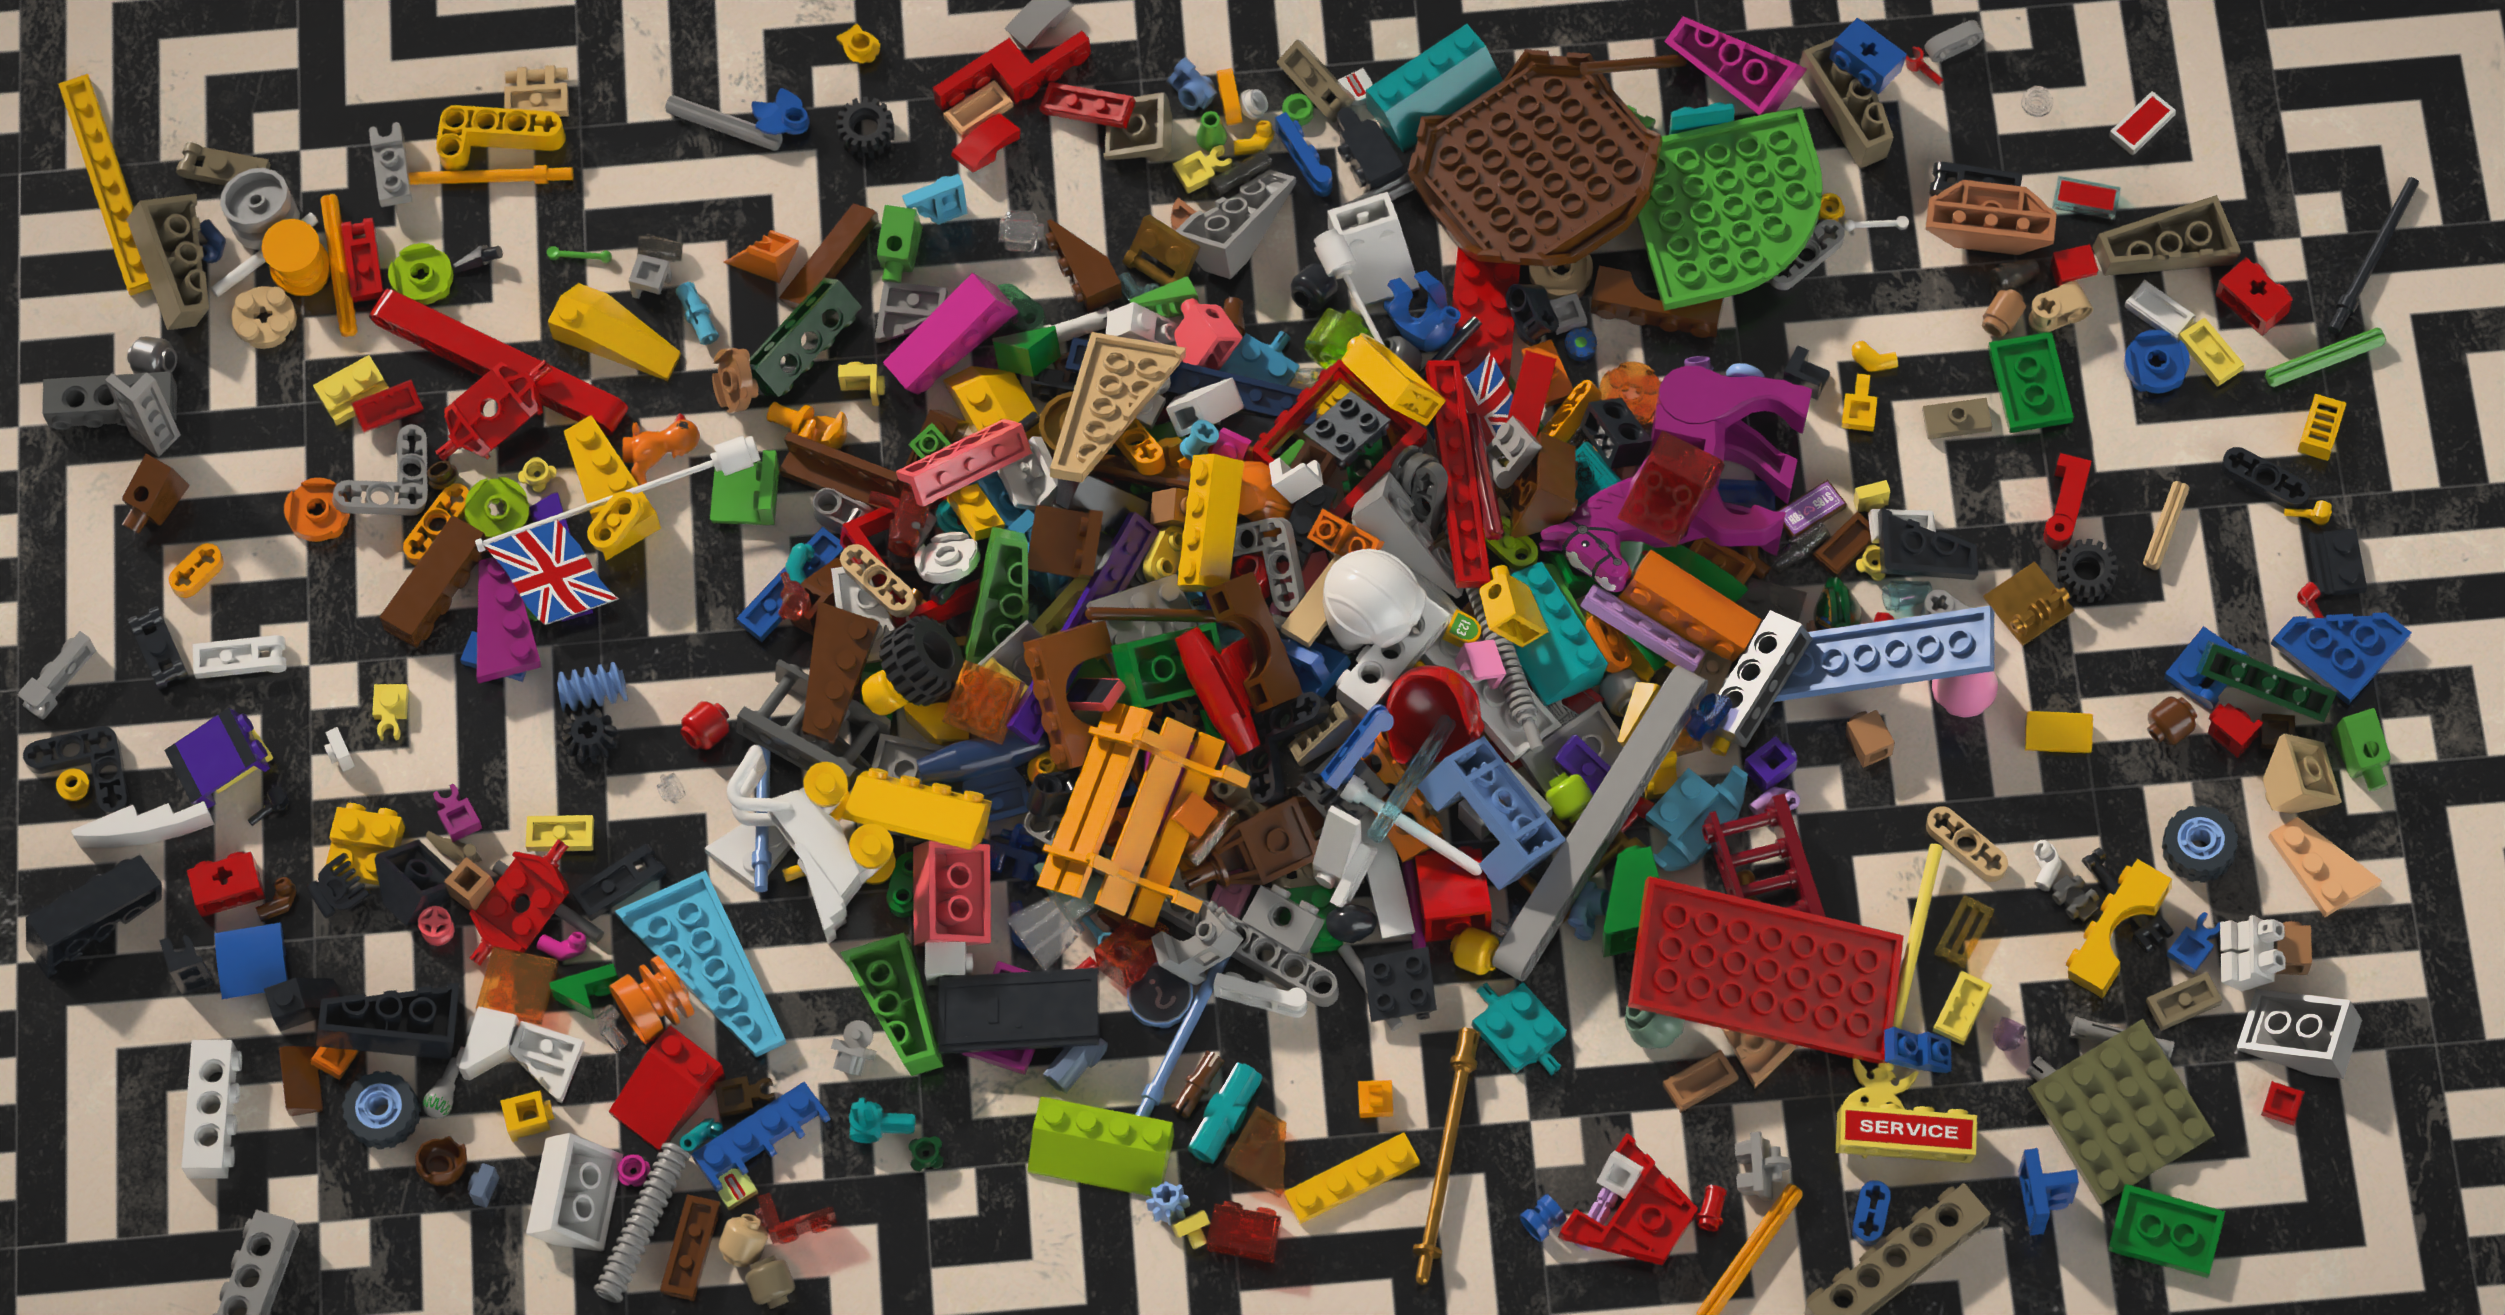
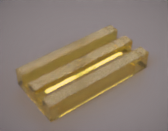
M1964 895L1935 950V955L1939 957L1942 955L1951 963L1955 961L1959 963L1960 967L1965 969L1995 909ZM1967 905L1972 907L1973 909L1952 949L1945 948ZM1979 911L1985 914L1962 956L1958 952Z

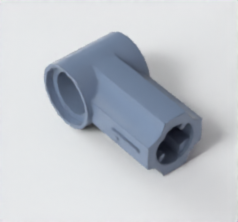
M1100 1038L1099 1045L1063 1047L1064 1049L1043 1073V1077L1059 1092L1066 1094L1088 1066L1091 1068L1098 1063L1106 1052L1108 1043Z

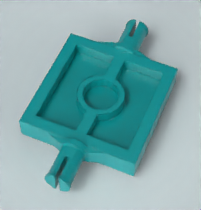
M1524 982L1508 994L1498 996L1488 983H1484L1483 986L1481 985L1476 992L1485 1000L1488 1007L1472 1020L1471 1026L1476 1032H1480V1036L1514 1074L1526 1065L1537 1061L1544 1066L1550 1075H1553L1561 1068V1064L1554 1059L1549 1051L1555 1043L1566 1036L1567 1030Z

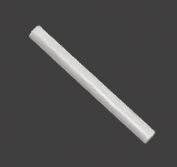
M311 212L301 219V221L308 223L312 227L318 223L317 218ZM262 250L258 251L210 287L216 297H220L266 262Z

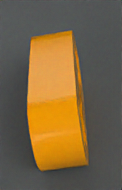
M1232 68L1217 70V82L1226 125L1242 123L1241 108Z
M210 543L201 544L172 570L169 575V584L175 595L180 598L194 596L223 568L224 560L218 547ZM205 555L209 558L213 557L214 562L211 564L209 562L203 563L202 557ZM183 577L186 580L189 579L191 583L188 586L185 584L180 585L178 580Z

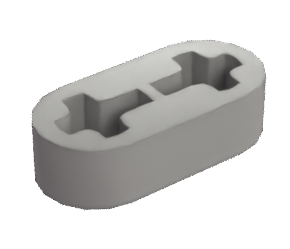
M1970 20L1932 37L1925 44L1924 48L1932 62H1940L1977 45L1983 39L1984 33L1975 20Z

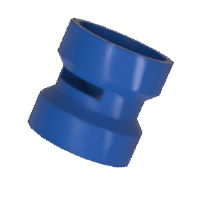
M1547 1194L1537 1201V1206L1534 1207V1210L1527 1209L1519 1215L1523 1226L1539 1242H1542L1549 1236V1229L1560 1227L1567 1221V1217L1561 1207Z

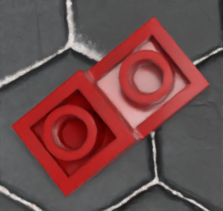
M998 113L966 136L952 151L951 156L971 172H975L996 161L998 150L1020 139L1021 129Z

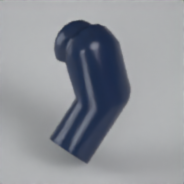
M207 219L200 223L199 230L207 240L206 245L203 246L204 257L202 260L212 264L222 258L226 239L212 221Z

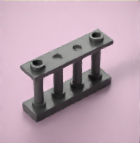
M779 659L776 663L775 681L779 684L758 711H753L745 706L737 715L736 732L805 771H808L813 765L820 762H831L838 765L846 774L848 791L850 792L856 780L854 762L873 736L879 738L880 733L890 735L891 720L886 715L873 713L868 707L852 699L842 725L847 720L862 728V730L842 757L832 755L825 751L829 743L815 739L814 742H809L797 735L803 726L806 700L786 726H780L769 720L790 689L805 698L807 694L809 675L804 673L797 665L788 664Z

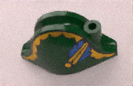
M1838 577L1828 578L1815 605L1813 619L1817 630L1860 625L1862 623V613L1852 591Z

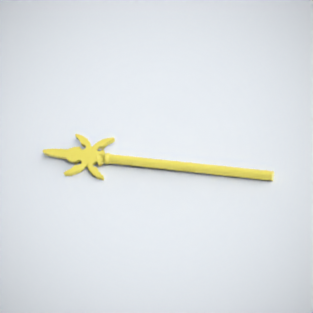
M1932 843L1929 846L1898 980L1893 1027L1901 1029L1943 850V847L1939 844ZM1853 1058L1854 1074L1864 1088L1851 1093L1843 1105L1850 1101H1860L1862 1097H1866L1868 1099L1867 1107L1880 1108V1105L1890 1103L1899 1105L1900 1109L1905 1110L1903 1104L1895 1095L1909 1089L1915 1082L1919 1072H1913L1908 1077L1901 1079L1897 1086H1894L1891 1083V1080L1896 1079L1895 1074L1892 1072L1894 1069L1893 1064H1877L1878 1068L1871 1071L1874 1078L1868 1079L1866 1076L1867 1070L1863 1067L1860 1060ZM1862 1155V1158L1866 1159L1868 1155Z

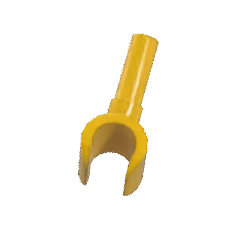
M2320 500L2316 502L2313 510L2285 508L2284 516L2310 518L2315 524L2325 525L2332 514V505L2329 502Z

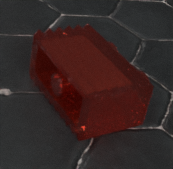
M1225 1201L1223 1205L1215 1204L1207 1237V1250L1224 1255L1228 1254L1230 1256L1274 1263L1282 1229V1216L1276 1215L1277 1212L1275 1210L1265 1207H1259L1256 1211L1243 1209L1242 1204L1233 1201Z

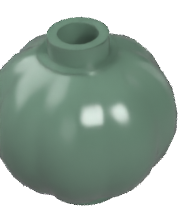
M1628 1005L1626 1007V1029L1632 1040L1640 1047L1646 1049L1666 1048L1675 1039L1680 1037L1684 1030L1685 1020L1631 1008Z

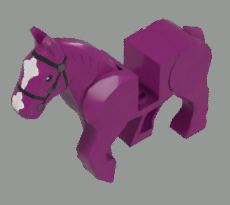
M1683 366L1674 369L1664 377L1659 387L1652 428L1650 455H1648L1635 476L1615 483L1596 493L1577 507L1574 514L1568 517L1564 523L1542 530L1540 534L1544 541L1539 543L1541 551H1561L1574 568L1590 576L1609 592L1622 591L1631 579L1632 570L1627 561L1622 557L1620 551V542L1623 541L1643 542L1654 548H1661L1708 537L1719 546H1760L1763 550L1777 556L1786 512L1771 511L1758 505L1747 508L1723 502L1718 492L1723 461L1738 463L1750 469L1765 482L1773 494L1788 504L1798 459L1777 450L1759 432L1740 419L1753 412H1775L1791 428L1803 434L1813 389L1802 385H1794L1785 380L1758 376L1728 377L1701 366Z

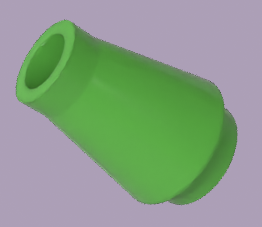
M1208 111L1202 115L1201 123L1196 133L1198 145L1210 152L1218 145L1224 146L1227 141V132L1220 121L1219 115L1213 111Z

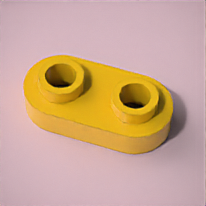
M627 491L614 494L592 521L588 528L587 536L595 549L601 552L614 550L641 516L642 507L634 494ZM625 507L631 508L628 514H621V511ZM605 533H611V537L608 540H601Z

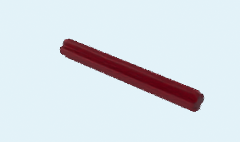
M1467 413L1485 537L1489 541L1494 539L1498 541L1502 539L1504 528L1481 420L1477 413Z

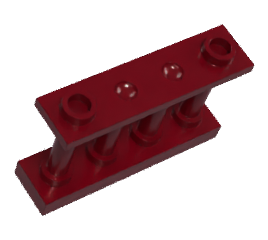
M1785 793L1772 796L1766 806L1767 809L1761 814L1720 824L1716 811L1709 812L1704 825H1702V833L1707 844L1711 843L1728 895L1748 898L1788 887L1790 890L1794 889L1797 901L1795 905L1785 908L1826 917ZM1764 826L1774 829L1777 838L1774 844L1730 855L1724 836ZM1777 856L1780 859H1784L1787 868L1785 874L1740 885L1734 867Z

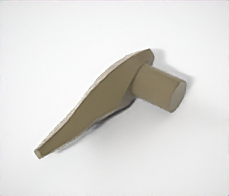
M430 831L427 832L426 837L446 856L462 862L465 857L473 863L482 861L473 844H465L458 840L452 843L449 838L437 836Z

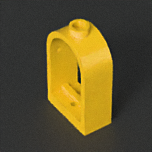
M1360 333L1359 336L1352 338L1348 342L1347 352L1342 357V362L1390 408L1427 426L1446 400L1400 357L1369 335Z

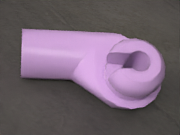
M1772 787L1750 803L1749 808L1754 815L1764 813L1772 796L1785 793L1789 808L1793 810L1799 806L1800 798L1793 790Z

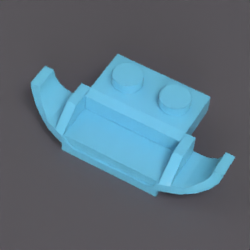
M1734 765L1722 784L1718 783L1715 787H1712L1688 768L1646 814V820L1669 837L1667 845L1658 854L1653 855L1655 864L1665 871H1677L1694 863L1697 864L1712 848L1711 843L1707 844L1702 833V825H1704L1705 819L1709 812L1716 811L1720 824L1738 819L1744 802L1748 774Z

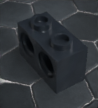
M1616 398L1588 403L1580 427L1609 469L1642 465L1652 440L1623 399Z

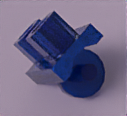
M1017 823L1013 831L1005 828L1002 829L1000 837L1010 840L1009 844L985 838L981 842V844H990V870L1002 872L1006 857L1009 856L1016 859L1011 876L1026 881L1032 880L1035 874L1034 866L1039 862L1045 863L1046 856L1021 848L1022 844L1032 847L1035 840L1034 837L1025 835L1026 829L1024 824Z

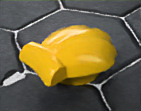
M855 24L848 31L836 37L837 41L843 46L848 58L860 64L873 62L875 56L880 52L879 41L868 32L862 31L858 24Z

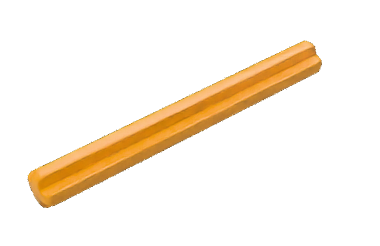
M335 194L324 195L321 197V206L339 331L343 337L355 336L358 330L354 303L351 298L339 200Z
M1790 1183L1786 1185L1698 1309L1696 1315L1720 1314L1802 1198L1803 1192L1798 1187Z

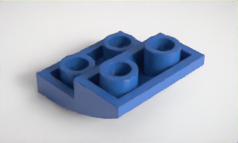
M281 923L214 933L222 999L265 993L264 988L288 981L285 961L286 950Z

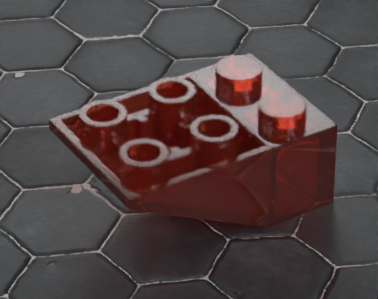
M1662 430L1617 519L1676 548L1710 496L1725 464L1720 458Z

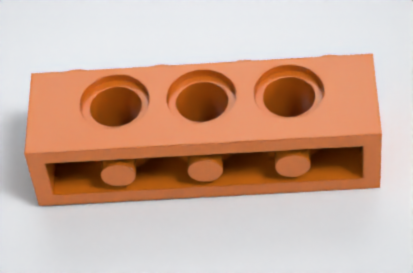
M1380 732L1374 740L1375 746L1366 758L1361 757V759L1387 787L1392 783L1398 789L1399 794L1396 800L1391 799L1388 793L1381 800L1404 815L1410 812L1415 817V822L1445 840L1441 833L1443 831L1442 824L1435 815L1429 813L1425 806V796L1417 786L1412 784L1408 777L1409 769L1407 765L1397 763L1393 759L1386 732ZM1374 755L1378 756L1382 763L1379 772L1375 771L1371 766V759ZM1373 811L1403 862L1413 860L1415 856H1419L1431 849L1428 845Z

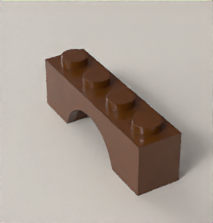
M1599 266L1592 295L1591 314H1596L1598 317L1607 320L1614 318L1627 320L1631 324L1638 326L1645 324L1658 326L1669 332L1677 330L1690 332L1692 335L1700 338L1716 337L1724 298L1664 311L1661 300L1649 298L1637 289L1630 271Z
M1253 571L1206 590L1205 593L1217 622H1224L1235 626L1244 634L1250 644L1253 664L1251 672L1243 682L1255 714L1302 695L1303 692L1299 685V679L1292 668L1286 648L1280 639L1273 616L1269 612L1261 593V587Z

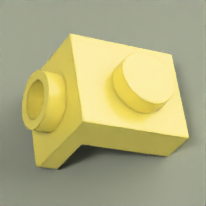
M850 362L847 365H838L841 391L870 390L872 406H879V395H885V377L879 376L877 364Z

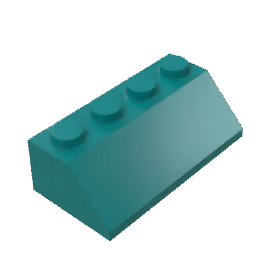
M1466 24L1366 89V108L1398 147L1405 152L1418 142L1417 132L1421 117L1452 114L1502 82L1503 79L1486 45L1470 26Z
M1540 562L1514 572L1511 576L1527 584L1531 589L1548 629V633L1524 647L1513 643L1524 676L1544 707L1600 685L1608 662L1544 564Z

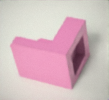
M1494 639L1464 643L1455 658L1458 671L1470 670L1475 681L1487 679L1490 689H1497L1506 675Z

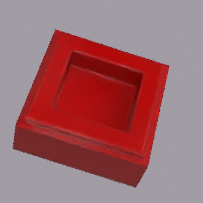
M2272 1081L2261 1115L2294 1126L2304 1091Z

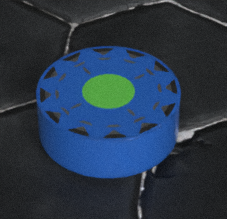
M1575 328L1567 334L1565 338V351L1570 358L1577 361H1585L1590 359L1596 352L1597 339L1595 334L1589 329Z

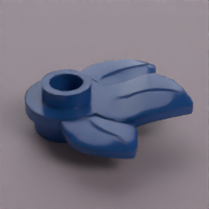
M783 88L778 91L775 103L753 101L751 104L752 112L759 120L755 128L763 133L771 135L784 132L801 134L809 127L810 119L806 110L802 108V101L795 94Z

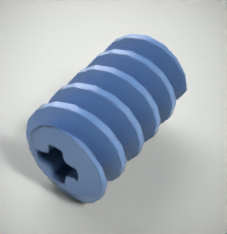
M611 662L610 671L607 673L602 664L598 665L596 675H593L589 667H585L584 677H580L576 669L572 670L571 680H567L564 673L559 672L557 685L563 713H565L566 703L569 704L572 711L578 710L579 701L582 702L586 709L590 708L592 698H594L598 706H603L605 696L608 697L611 704H614L617 701L618 693H620L624 701H628L623 670H619L615 662Z

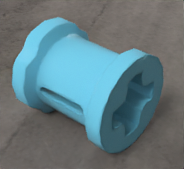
M1205 420L1194 422L1191 427V434L1189 437L1184 438L1179 446L1181 454L1191 462L1193 455L1208 454L1207 449L1209 446L1214 445L1219 438L1217 428Z

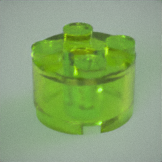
M1327 308L1305 341L1307 344L1304 349L1314 362L1326 370L1328 365L1333 366L1338 359H1342L1347 352V344L1352 338L1359 336L1360 333L1367 334L1372 338L1374 337L1371 331L1361 324L1363 319L1355 312L1347 310L1343 314Z

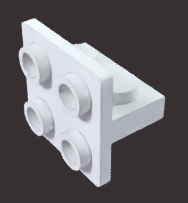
M1032 436L1028 441L1032 454L997 470L998 475L1003 481L1010 501L1016 508L1035 511L1037 505L1049 507L1056 505L1061 509H1065L1056 503L1058 479L1050 477V466L1053 459L1043 438Z

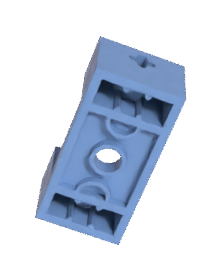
M1484 736L1447 756L1417 785L1426 800L1437 812L1464 797L1487 825L1490 832L1498 839L1500 844L1479 863L1489 880L1493 882L1498 890L1503 889L1536 869L1566 841ZM1499 799H1501V800L1506 804V806H1504V805L1499 801Z

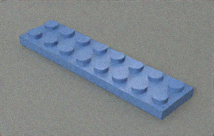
M1991 606L1808 632L1813 639L1774 702L1994 671V610Z

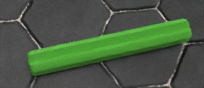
M2376 327L2266 370V380L2271 387L2289 382L2383 346L2386 341L2385 335L2381 328Z

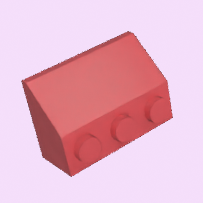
M926 841L913 847L914 946H925V943L965 942L966 946L991 943L990 844H978L971 850L935 841Z

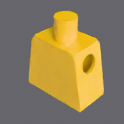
M1505 565L1492 568L1490 570L1491 581L1481 586L1479 590L1489 630L1520 647H1524L1548 633L1547 626L1529 586L1511 576L1508 567Z

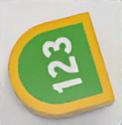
M1456 609L1442 639L1462 648L1464 643L1477 642L1481 635V626L1474 617Z

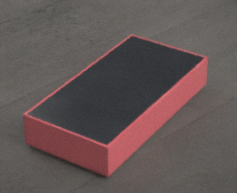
M1078 678L1067 693L1066 698L1071 710L1110 711L1125 691L1126 686L1120 679Z

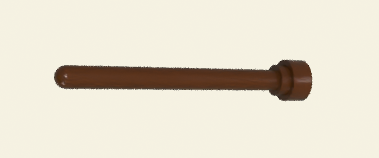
M1089 607L1085 611V616L1089 620L1220 623L1221 626H1226L1227 630H1239L1231 624L1217 622L1213 610Z

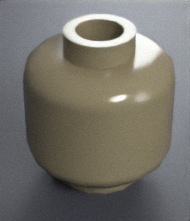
M775 1256L750 1265L751 1271L746 1274L745 1280L756 1304L762 1305L767 1303L769 1309L789 1302L787 1295L795 1290V1283L786 1261L776 1260Z

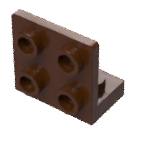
M1037 505L1028 551V570L1091 580L1094 574L1103 511L1090 509L1088 513Z

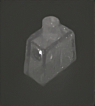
M1056 892L1013 913L1007 918V921L1045 971L1083 933L1084 928L1077 919L1092 908L1084 896L1081 899L1073 897L1065 903Z

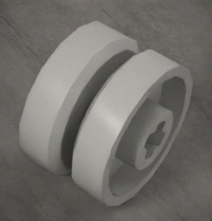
M255 168L239 173L227 183L221 193L220 205L236 239L248 248L262 250L264 235L275 223L286 219H300L299 209L284 178L274 170Z

